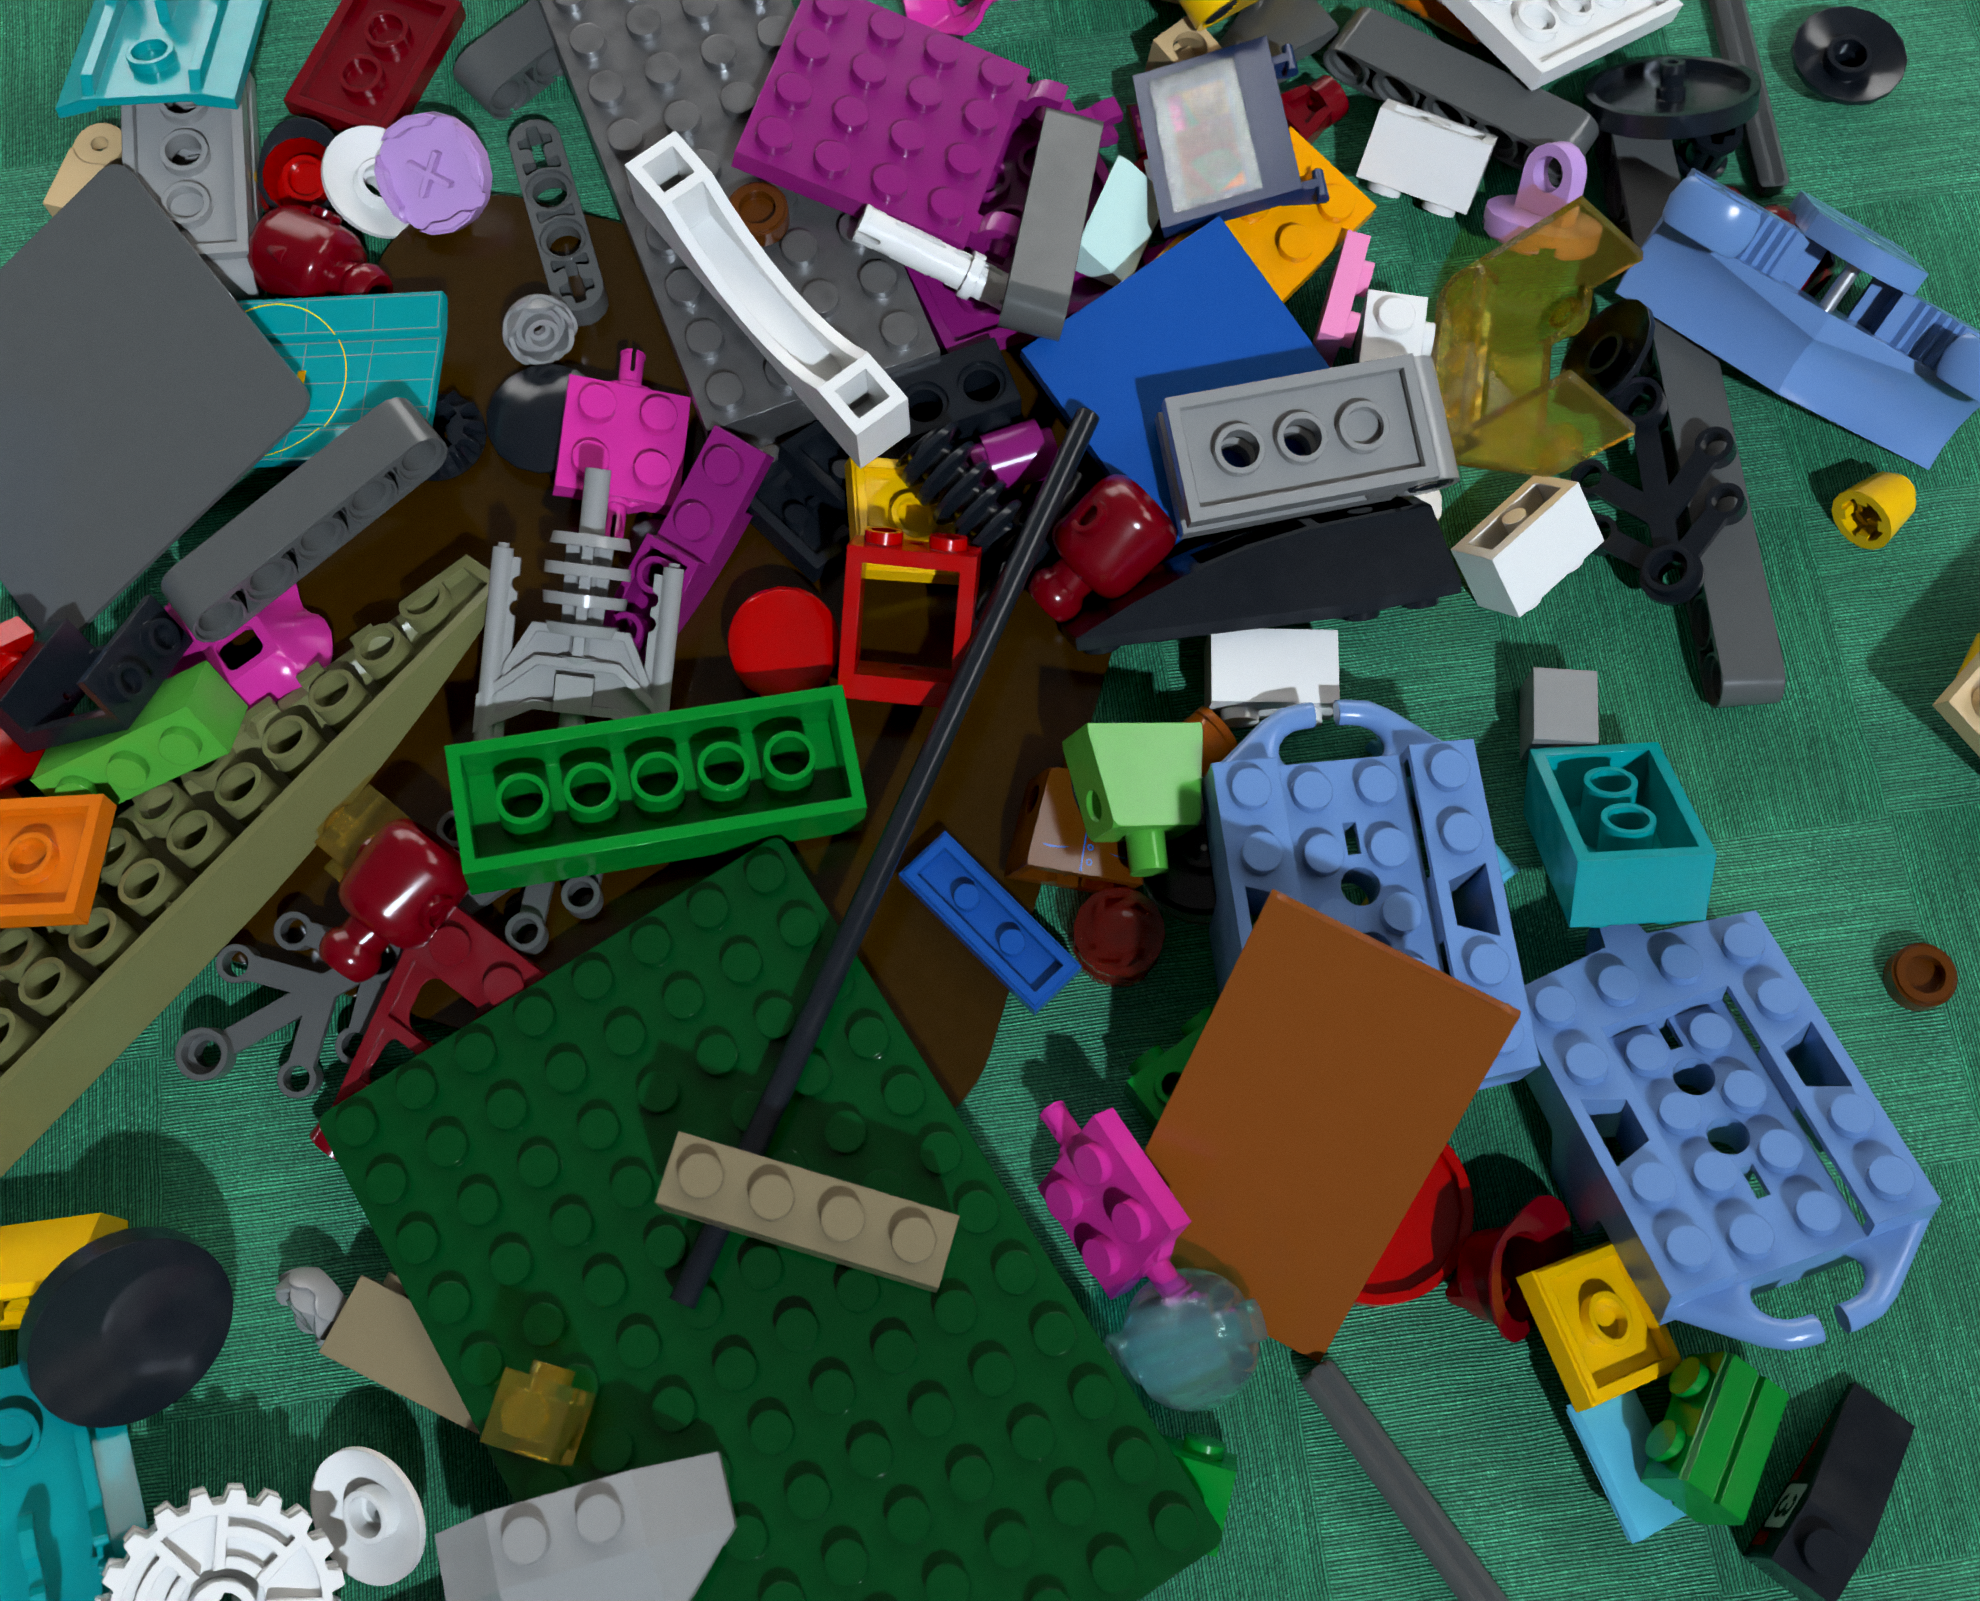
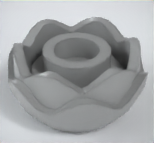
M531 294L517 300L506 312L502 323V339L504 345L520 363L536 366L550 365L570 352L574 345V335L577 333L578 325L573 313L562 300L546 294ZM543 325L540 330L534 331L536 327Z
M299 1267L288 1270L278 1277L280 1283L274 1287L276 1291L275 1298L281 1305L289 1306L294 1313L296 1326L302 1332L314 1334L316 1336L315 1343L318 1347H321L342 1311L347 1298L332 1279L318 1267Z

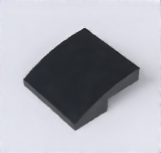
M819 420L780 444L778 460L771 464L746 511L753 515L750 523L812 583L819 580L846 559L847 544L850 542L844 467L850 456Z

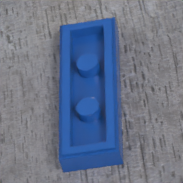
M946 831L898 874L899 880L1034 1016L1081 972L1082 966Z

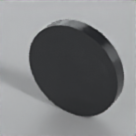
M1663 56L1639 59L1612 66L1592 76L1584 87L1583 110L1596 120L1600 130L1618 136L1650 140L1702 137L1733 129L1749 121L1759 109L1761 79L1752 69L1742 64L1719 58Z
M149 1226L124 1229L86 1244L62 1261L47 1276L25 1310L17 1341L18 1363L25 1382L49 1412L57 1418L78 1426L89 1428L117 1427L158 1413L192 1389L219 1355L228 1335L233 1313V1295L228 1276L220 1263L197 1240L187 1234L165 1227Z

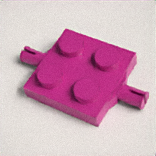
M631 348L620 352L618 381H604L569 374L552 494L582 500L585 467L611 470L605 536L610 537L611 525L613 524L612 537L624 539L626 514L645 511L667 515L680 492L691 397L656 391L643 386L642 379L646 355L640 350L636 351L631 371L633 352Z
M1056 1101L1046 1107L1042 1114L1039 1115V1118L1045 1123L1059 1144L1060 1153L1057 1163L1037 1189L1046 1201L1050 1213L1060 1222L1083 1257L1088 1271L1096 1277L1110 1300L1131 1291L1141 1278L1147 1276L1168 1310L1183 1304L1193 1295V1292L1189 1290L1170 1262L1176 1239L1192 1221L1114 1108H1110L1093 1115L1081 1130L1066 1108L1064 1101Z

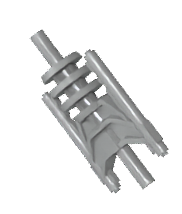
M585 467L579 533L553 530L549 541L566 544L565 562L545 559L543 570L544 572L564 574L563 591L542 589L543 602L562 604L561 621L546 619V622L532 621L514 649L516 616L511 613L510 606L512 602L518 600L519 591L514 589L513 580L521 574L522 558L513 557L514 548H509L510 543L498 542V546H493L479 688L475 700L472 733L474 732L473 741L504 737L505 720L531 709L560 712L558 728L585 724L586 716L606 717L615 720L669 711L684 569H680V564L669 563V567L663 568V575L654 574L653 592L658 596V604L655 607H651L650 617L654 618L656 626L653 631L648 632L644 666L631 633L618 631L619 628L603 626L605 610L626 611L628 599L608 597L610 580L631 582L632 571L612 568L614 550L631 552L630 540L605 536L611 470Z

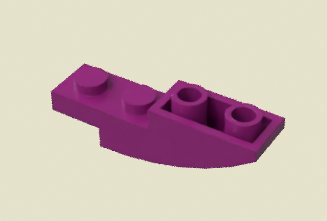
M714 425L657 535L647 533L628 569L632 570L631 582L622 581L614 595L615 598L628 599L626 611L606 610L603 626L619 628L618 631L631 633L644 666L648 632L653 631L656 626L654 618L650 617L651 607H655L658 604V596L653 592L654 574L663 575V568L669 567V563L680 564V569H684L678 624L679 634L717 579L752 519L753 515L746 511L774 460L773 456L717 425Z

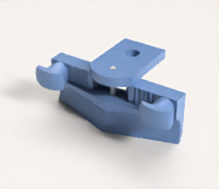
M1692 168L1688 176L1670 193L1662 216L1616 287L1615 293L1626 300L1638 299L1653 311L1655 318L1775 393L1929 470L1955 431L1974 411L1980 408V330L1915 294L1929 274L1903 247L1808 193L1800 190L1788 208L1796 215L1795 223L1797 226ZM1829 250L1848 263L1823 299L1819 300L1801 290V288ZM1861 271L1873 276L1847 315L1835 309Z

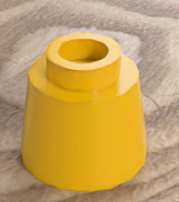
M1885 471L1875 473L1838 494L1833 500L1832 505L1834 522L1839 531L1851 543L1870 550L1883 548L1914 513L1917 504L1916 490L1912 482L1902 474Z

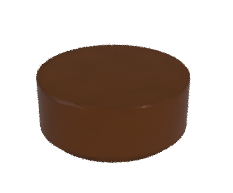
M751 182L739 187L730 196V203L761 247L770 246L778 242L786 234L790 224L788 203L784 194L777 187L765 182Z
M1914 943L1902 948L1887 960L1883 969V983L1887 993L1898 1005L1911 1011H1928L1945 1003L1952 997L1957 987L1958 975L1953 961L1943 950L1931 944Z

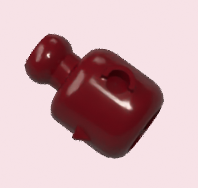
M313 204L311 209L299 205L279 206L267 212L260 219L249 237L247 259L259 287L278 299L393 293V284L389 275L381 267L373 263H367V254L359 238L341 226L343 218L322 207Z
M1116 474L1105 477L1057 522L1051 537L1053 545L1061 558L1052 567L1038 570L1029 581L1028 591L1039 606L1058 622L1068 621L1079 613L1082 608L1083 598L1092 590L1104 598L1111 599L1120 597L1130 591L1171 552L1177 540V530L1162 508L1132 479L1125 475Z
M408 818L395 819L386 823L374 837L366 840L356 852L355 861L339 882V900L350 916L342 926L332 928L324 934L319 944V956L344 977L353 982L361 983L369 980L379 971L382 964V953L389 944L403 950H416L424 947L469 892L468 885L463 876L460 853L434 832Z

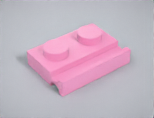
M1348 230L1334 271L1332 272L1312 342L1330 368H1332L1340 346L1349 349L1352 347L1361 318V313L1351 311L1354 297L1365 298L1375 267L1374 262L1365 260L1371 236Z

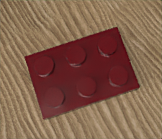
M342 0L283 99L290 114L316 120L324 126L340 132L357 126H376L387 129L402 117L411 115L467 17L462 2L457 0Z

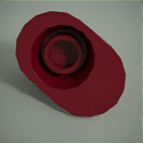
M1549 1194L1535 1196L1518 1211L1508 1225L1471 1233L1463 1242L1459 1253L1458 1267L1445 1290L1448 1302L1465 1308L1468 1313L1482 1321L1495 1324L1501 1336L1509 1342L1515 1343L1524 1340L1532 1329L1535 1320L1516 1277L1572 1256L1573 1231L1570 1216L1562 1201Z

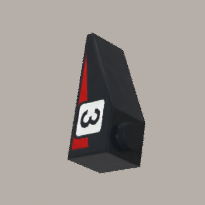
M1849 1383L1742 1556L1801 1601H1838L1872 1545L1915 1426L1856 1383Z

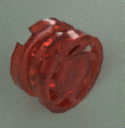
M1126 887L1106 888L1090 896L1078 911L1072 935L1073 955L1082 966L1081 970L1093 981L1109 987L1131 986L1145 979L1151 969L1157 965L1165 939L1164 920L1155 903L1143 893Z

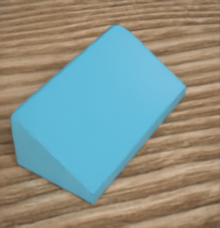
M1635 1389L1577 1413L1572 1403L1567 1405L1568 1409H1566V1412L1628 1541L1631 1540L1632 1544L1642 1541L1686 1515L1673 1505V1501L1664 1499L1640 1482L1649 1459L1645 1451V1444L1653 1426Z

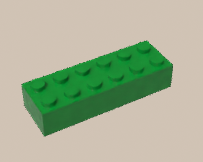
M843 684L444 746L462 871L471 895L752 849L771 838H779L788 843L859 831L863 828L867 811Z

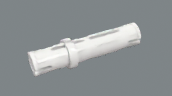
M867 203L852 236V241L874 249L907 267L943 282L945 285L956 290L955 296L966 301L969 297H972L1001 311L1009 274L985 262L987 256L977 251H974L971 255L961 249H957L924 231L887 215Z

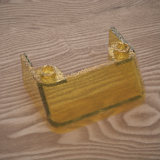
M1582 195L1457 272L1446 283L1439 294L1436 304L1434 321L1436 328L1431 357H1433L1457 466L1551 477L1565 472L1572 466L1635 435L1636 425L1571 369L1549 380L1552 345L1564 338L1576 335L1584 328L1590 316L1593 289L1643 260V251Z

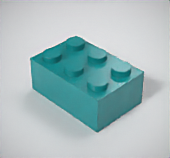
M1659 742L1529 750L1523 814L1569 928H1604L1609 925L1643 923L1666 925L1680 921L1706 920L1717 852Z

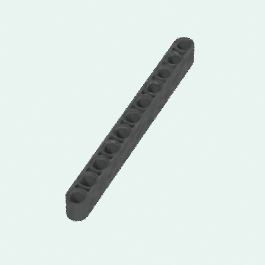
M1599 129V135L1596 138L1597 162L1622 279L1629 265L1662 216L1670 193L1681 183L1672 140L1629 138L1607 133ZM1654 317L1655 331L1652 345L1642 363L1640 376L1655 380L1661 386L1667 399L1668 409L1666 416L1658 425L1670 485L1695 451L1696 438L1703 430L1714 426L1723 427L1732 434L1736 447L1737 442L1718 356ZM1646 403L1647 411L1649 412L1653 408V404ZM1714 441L1707 446L1705 454L1717 455L1725 449L1727 443L1724 441ZM1737 447V454L1732 463L1722 469H1714L1676 520L1679 540H1681L1706 509L1705 498L1711 488L1720 483L1727 482L1739 486L1748 503L1747 513L1743 519L1736 524L1724 526L1700 558L1705 568L1704 582L1699 592L1693 598L1686 601L1703 691L1709 706L1712 708L1774 704L1780 702L1785 690L1784 662ZM1728 496L1720 499L1716 504L1715 510L1727 512L1733 509L1737 503V498ZM1679 569L1680 576L1682 579L1684 571L1682 569Z

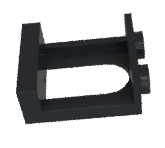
M151 594L143 597L108 644L94 647L67 618L50 622L0 684V728L26 753L128 730L187 651L193 640ZM85 694L100 708L68 717Z

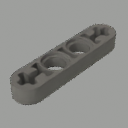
M540 119L528 120L519 124L512 131L509 138V149L551 296L562 300L569 307L576 318L578 326L591 325L605 315L609 301L561 135L554 125ZM543 144L544 154L549 167L537 168L532 154L533 146ZM549 188H559L567 192L565 200L555 207H542L536 201L538 196ZM563 236H573L581 240L579 249L569 256L561 257L550 252L552 244ZM579 274L587 300L575 303L569 277Z

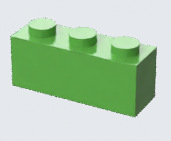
M207 660L164 680L128 730L47 748L30 781L47 797L105 794L116 805L121 804L230 753L248 705Z

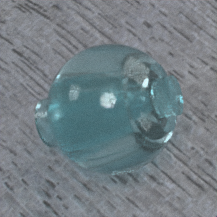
M1198 1268L1176 1269L1178 1276L1172 1281L1164 1284L1156 1283L1155 1285L1149 1281L1136 1293L1126 1310L1123 1330L1106 1336V1349L1131 1387L1142 1385L1151 1399L1165 1407L1183 1412H1202L1226 1404L1246 1387L1258 1365L1260 1357L1259 1342L1267 1340V1328L1256 1299L1245 1300L1240 1289L1228 1279L1214 1272Z

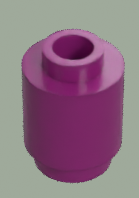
M1033 418L979 435L978 443H975V447L967 460L969 466L988 460L991 466L981 481L986 486L1003 479L1006 483L1002 491L1004 493L1045 480L1058 447L1051 428L1048 426L1040 429L1038 423Z

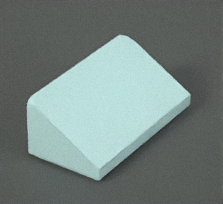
M1118 155L1083 231L1075 270L1114 287L1135 273L1159 219L1153 182L1133 163Z

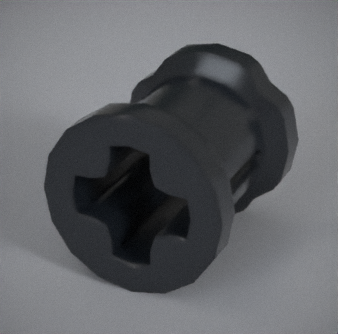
M1740 125L1712 135L1689 138L1686 143L1679 146L1675 153L1679 174L1685 179L1692 168L1714 180L1721 177L1726 170L1727 155L1734 152L1742 141L1743 126ZM1707 159H1710L1711 162L1708 168L1703 170L1702 168Z

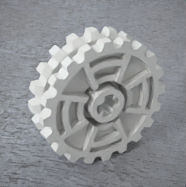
M227 1483L222 1496L210 1497L204 1486L189 1490L188 1504L177 1509L167 1500L153 1508L155 1523L147 1530L133 1525L123 1536V1546L127 1551L124 1559L109 1558L103 1569L102 1576L104 1577L102 1583L110 1588V1592L95 1596L94 1601H220L224 1592L233 1594L231 1595L232 1601H341L340 1597L333 1595V1592L345 1585L343 1570L338 1566V1562L336 1560L325 1561L334 1550V1547L322 1528L307 1532L313 1519L303 1507L295 1503L284 1511L281 1509L282 1498L279 1497L277 1491L264 1487L256 1498L247 1497L242 1483Z

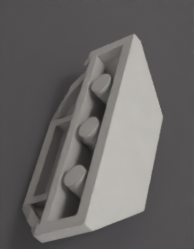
M713 1452L625 1471L488 1511L434 1534L446 1601H691L721 1549L727 1544L735 1531L737 1523L721 1452Z

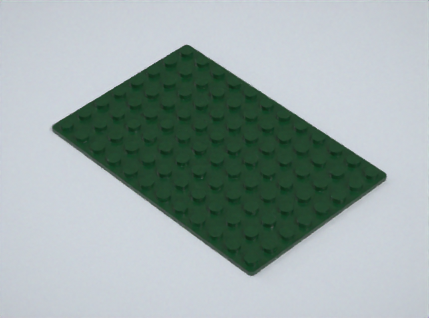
M771 838L332 1107L321 1116L319 1125L325 1139L515 1503L637 1468L721 1452L737 1527L727 1544L721 1549L691 1601H1139L1211 1552L1221 1542L1222 1531L857 955L765 1157L959 1215L960 1217L937 1293L730 1231L695 1310L669 1299L703 1225V1222L663 1211L655 1203L678 1131L736 1149L738 1148L839 928L787 844L782 839Z

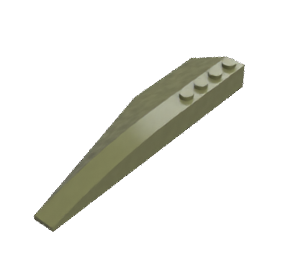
M466 554L400 601V614L388 623L375 626L370 623L349 638L354 647L325 668L317 661L298 674L296 678L302 687L291 691L277 702L268 696L249 709L244 716L230 753L132 798L134 804L114 818L88 925L0 928V1178L232 940L273 896L354 802L435 697L484 627L490 579L489 569Z

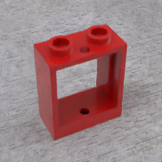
M866 527L865 535H855L847 544L837 685L843 684L845 698L940 708L975 632L982 547L967 546L968 537L959 534L931 533L929 534V542L905 540L903 539L904 531L897 528ZM867 563L960 572L952 669L860 660Z

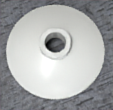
M357 126L347 129L331 141L323 155L321 180L325 194L336 212L354 228L374 237L395 239L410 223L404 224L396 218L382 197L373 194L365 185L369 184L378 189L374 173L375 158L377 155H380V149L384 142L381 139L387 129L376 126Z
M347 1447L327 1457L319 1466L313 1478L310 1506L315 1529L322 1528L334 1547L329 1556L332 1560H336L338 1566L348 1575L368 1585L386 1586L400 1581L418 1565L426 1541L424 1512L412 1483L392 1460L382 1453L367 1447Z

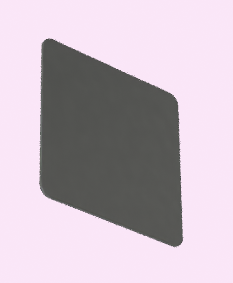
M119 164L108 165L101 169L0 269V580L40 635L50 622L67 618L82 632L306 416L310 406V395L306 386L129 169Z

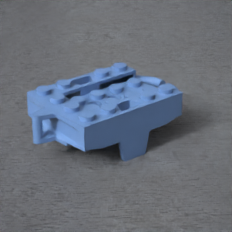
M1341 699L1335 700L1333 703L1335 724L1337 726H1361L1371 730L1380 738L1384 747L1383 754L1376 757L1286 765L1279 756V746L1290 733L1315 728L1316 711L1314 704L1308 702L1281 708L1262 720L1221 762L1211 763L1201 788L1209 854L1216 891V904L1209 927V935L1219 997L1252 931L1250 914L1260 915L1269 894L1274 889L1443 973L1445 972L1442 960L1448 961L1451 977L1520 1010L1521 1013L1517 1023L1478 1090L1519 1081L1538 1068L1541 1064L1474 739L1442 741L1389 708L1366 700ZM1411 776L1431 873L1427 880L1407 777ZM1356 837L1359 854L1348 855L1345 839ZM1351 883L1361 887L1367 895L1368 905H1355L1349 902L1343 895L1341 884Z
M1756 910L1646 933L1639 924L1609 925L1604 928L1589 927L1584 948L1586 957L1524 985L1541 1064L1526 1075L1525 1079L1552 1130V1174L1582 1232L1586 1235L1598 1231L1603 1225L1627 1273L1648 1304L1659 1326L1678 1320L1752 1345L1785 1351L1821 1344L1826 1341V1335L1821 1322L1814 1314L1788 1320L1773 1318L1761 1312L1752 1302L1751 1297L1854 1260L1862 1266L1865 1276L1864 1285L1855 1297L1835 1305L1834 1311L1839 1325L1846 1333H1852L1879 1319L1886 1313L1900 1292L1928 1224L1942 1200ZM1726 991L1761 1046L1758 1055L1723 998ZM1674 1036L1679 1048L1673 1050L1669 1048L1666 1042L1669 1040V1037ZM1677 1085H1691L1697 1088L1702 1094H1688L1682 1091ZM1806 1135L1809 1136L1818 1152H1825L1866 1218L1863 1227ZM1601 1137H1616L1627 1157L1618 1167ZM1709 1142L1726 1143L1738 1154L1729 1155L1721 1153L1714 1149ZM1752 1173L1756 1176L1767 1196L1757 1199L1749 1185Z

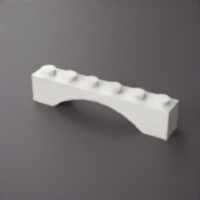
M676 131L624 165L636 207L860 469L910 434L908 397L867 351L854 345L838 333L793 288L751 234L713 173Z

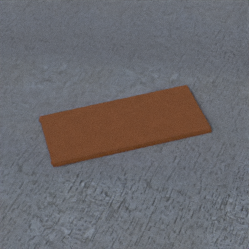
M1272 889L1144 1150L1150 1162L1192 1221L1176 1239L1170 1262L1189 1290H1192V1296L1320 1363L1517 1023L1521 1011L1284 893Z

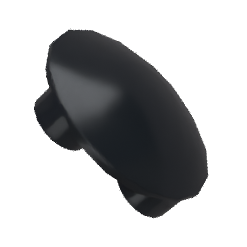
M556 364L529 367L509 377L494 393L486 414L487 433L500 457L517 469L538 474L547 473L555 478L569 374L586 377L578 370Z

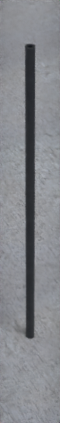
M1078 408L1073 416L737 1149L765 1157L1100 418L1090 409ZM703 1223L669 1299L695 1310L730 1234L729 1230Z

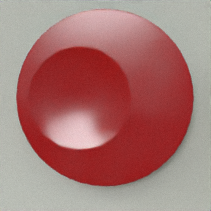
M1448 1143L1442 1150L1354 1305L1387 1307L1409 1302L1436 1288L1458 1265L1459 1253L1463 1242L1472 1232L1474 1207L1471 1186L1466 1171Z

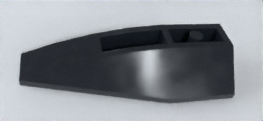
M1397 494L1389 501L1256 525L1230 533L1157 565L1124 595L1113 599L1101 596L1082 608L1072 619L1060 622L1062 635L1076 651H1083L1085 654L1100 655L1113 652L1124 645L1164 642L1179 638L1337 618L1351 622L1367 621L1380 615L1379 610L1402 606L1407 609L1433 607L1439 603V597L1462 593L1460 577L1432 506L1416 496H1398Z

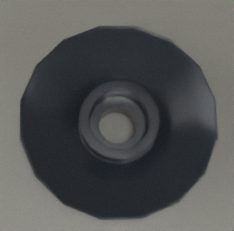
M1852 6L1829 7L1810 15L1795 33L1790 51L1794 71L1808 89L1825 100L1846 106L1869 105L1887 97L1903 79L1908 61L1904 41L1890 23L1873 12Z
M1638 299L1621 300L1603 309L1586 324L1572 342L1562 362L1558 379L1560 397L1574 409L1589 410L1601 405L1621 391L1632 378L1637 376L1652 345L1655 331L1653 311Z

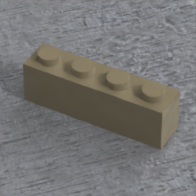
M678 1131L655 1203L663 1211L934 1293L938 1291L960 1217L956 1214Z
M389 1271L383 1282L361 1275L319 1353L480 1435L397 1275Z

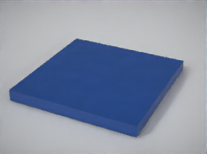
M1220 216L1067 318L1058 342L1039 337L1021 349L1020 352L1022 361L1069 425L1078 408L1090 409L1099 416L1100 420L1087 446V451L1106 477L1114 474L1127 476L1136 482L1162 508L1177 530L1175 545L1184 539L1180 540L1154 421L1157 413L1162 412L1161 405L1164 398L1330 368ZM1284 439L1287 448L1292 453L1299 456L1306 455L1304 448L1297 441ZM1231 450L1222 451L1224 459L1229 464L1235 467H1246L1243 458L1238 453Z

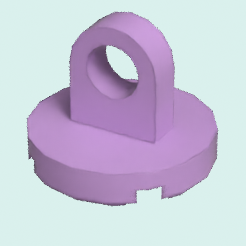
M436 111L404 116L387 128L381 139L384 142L380 149V155H377L375 158L374 173L379 193L396 218L404 224L410 223L413 227L420 229V232L437 235L462 230L480 217L490 200L493 175L488 153L472 129L456 117Z
M1564 141L1546 143L1536 147L1529 154L1524 165L1518 193L1514 195H1499L1488 199L1482 221L1484 223L1483 229L1487 234L1505 245L1527 252H1532V250L1539 251L1540 245L1544 244L1556 245L1554 254L1562 257L1582 256L1595 250L1603 222L1595 214L1579 207L1587 178V165L1580 149L1571 142ZM1553 158L1558 160L1563 172L1562 181L1557 189L1551 184L1548 177V166Z

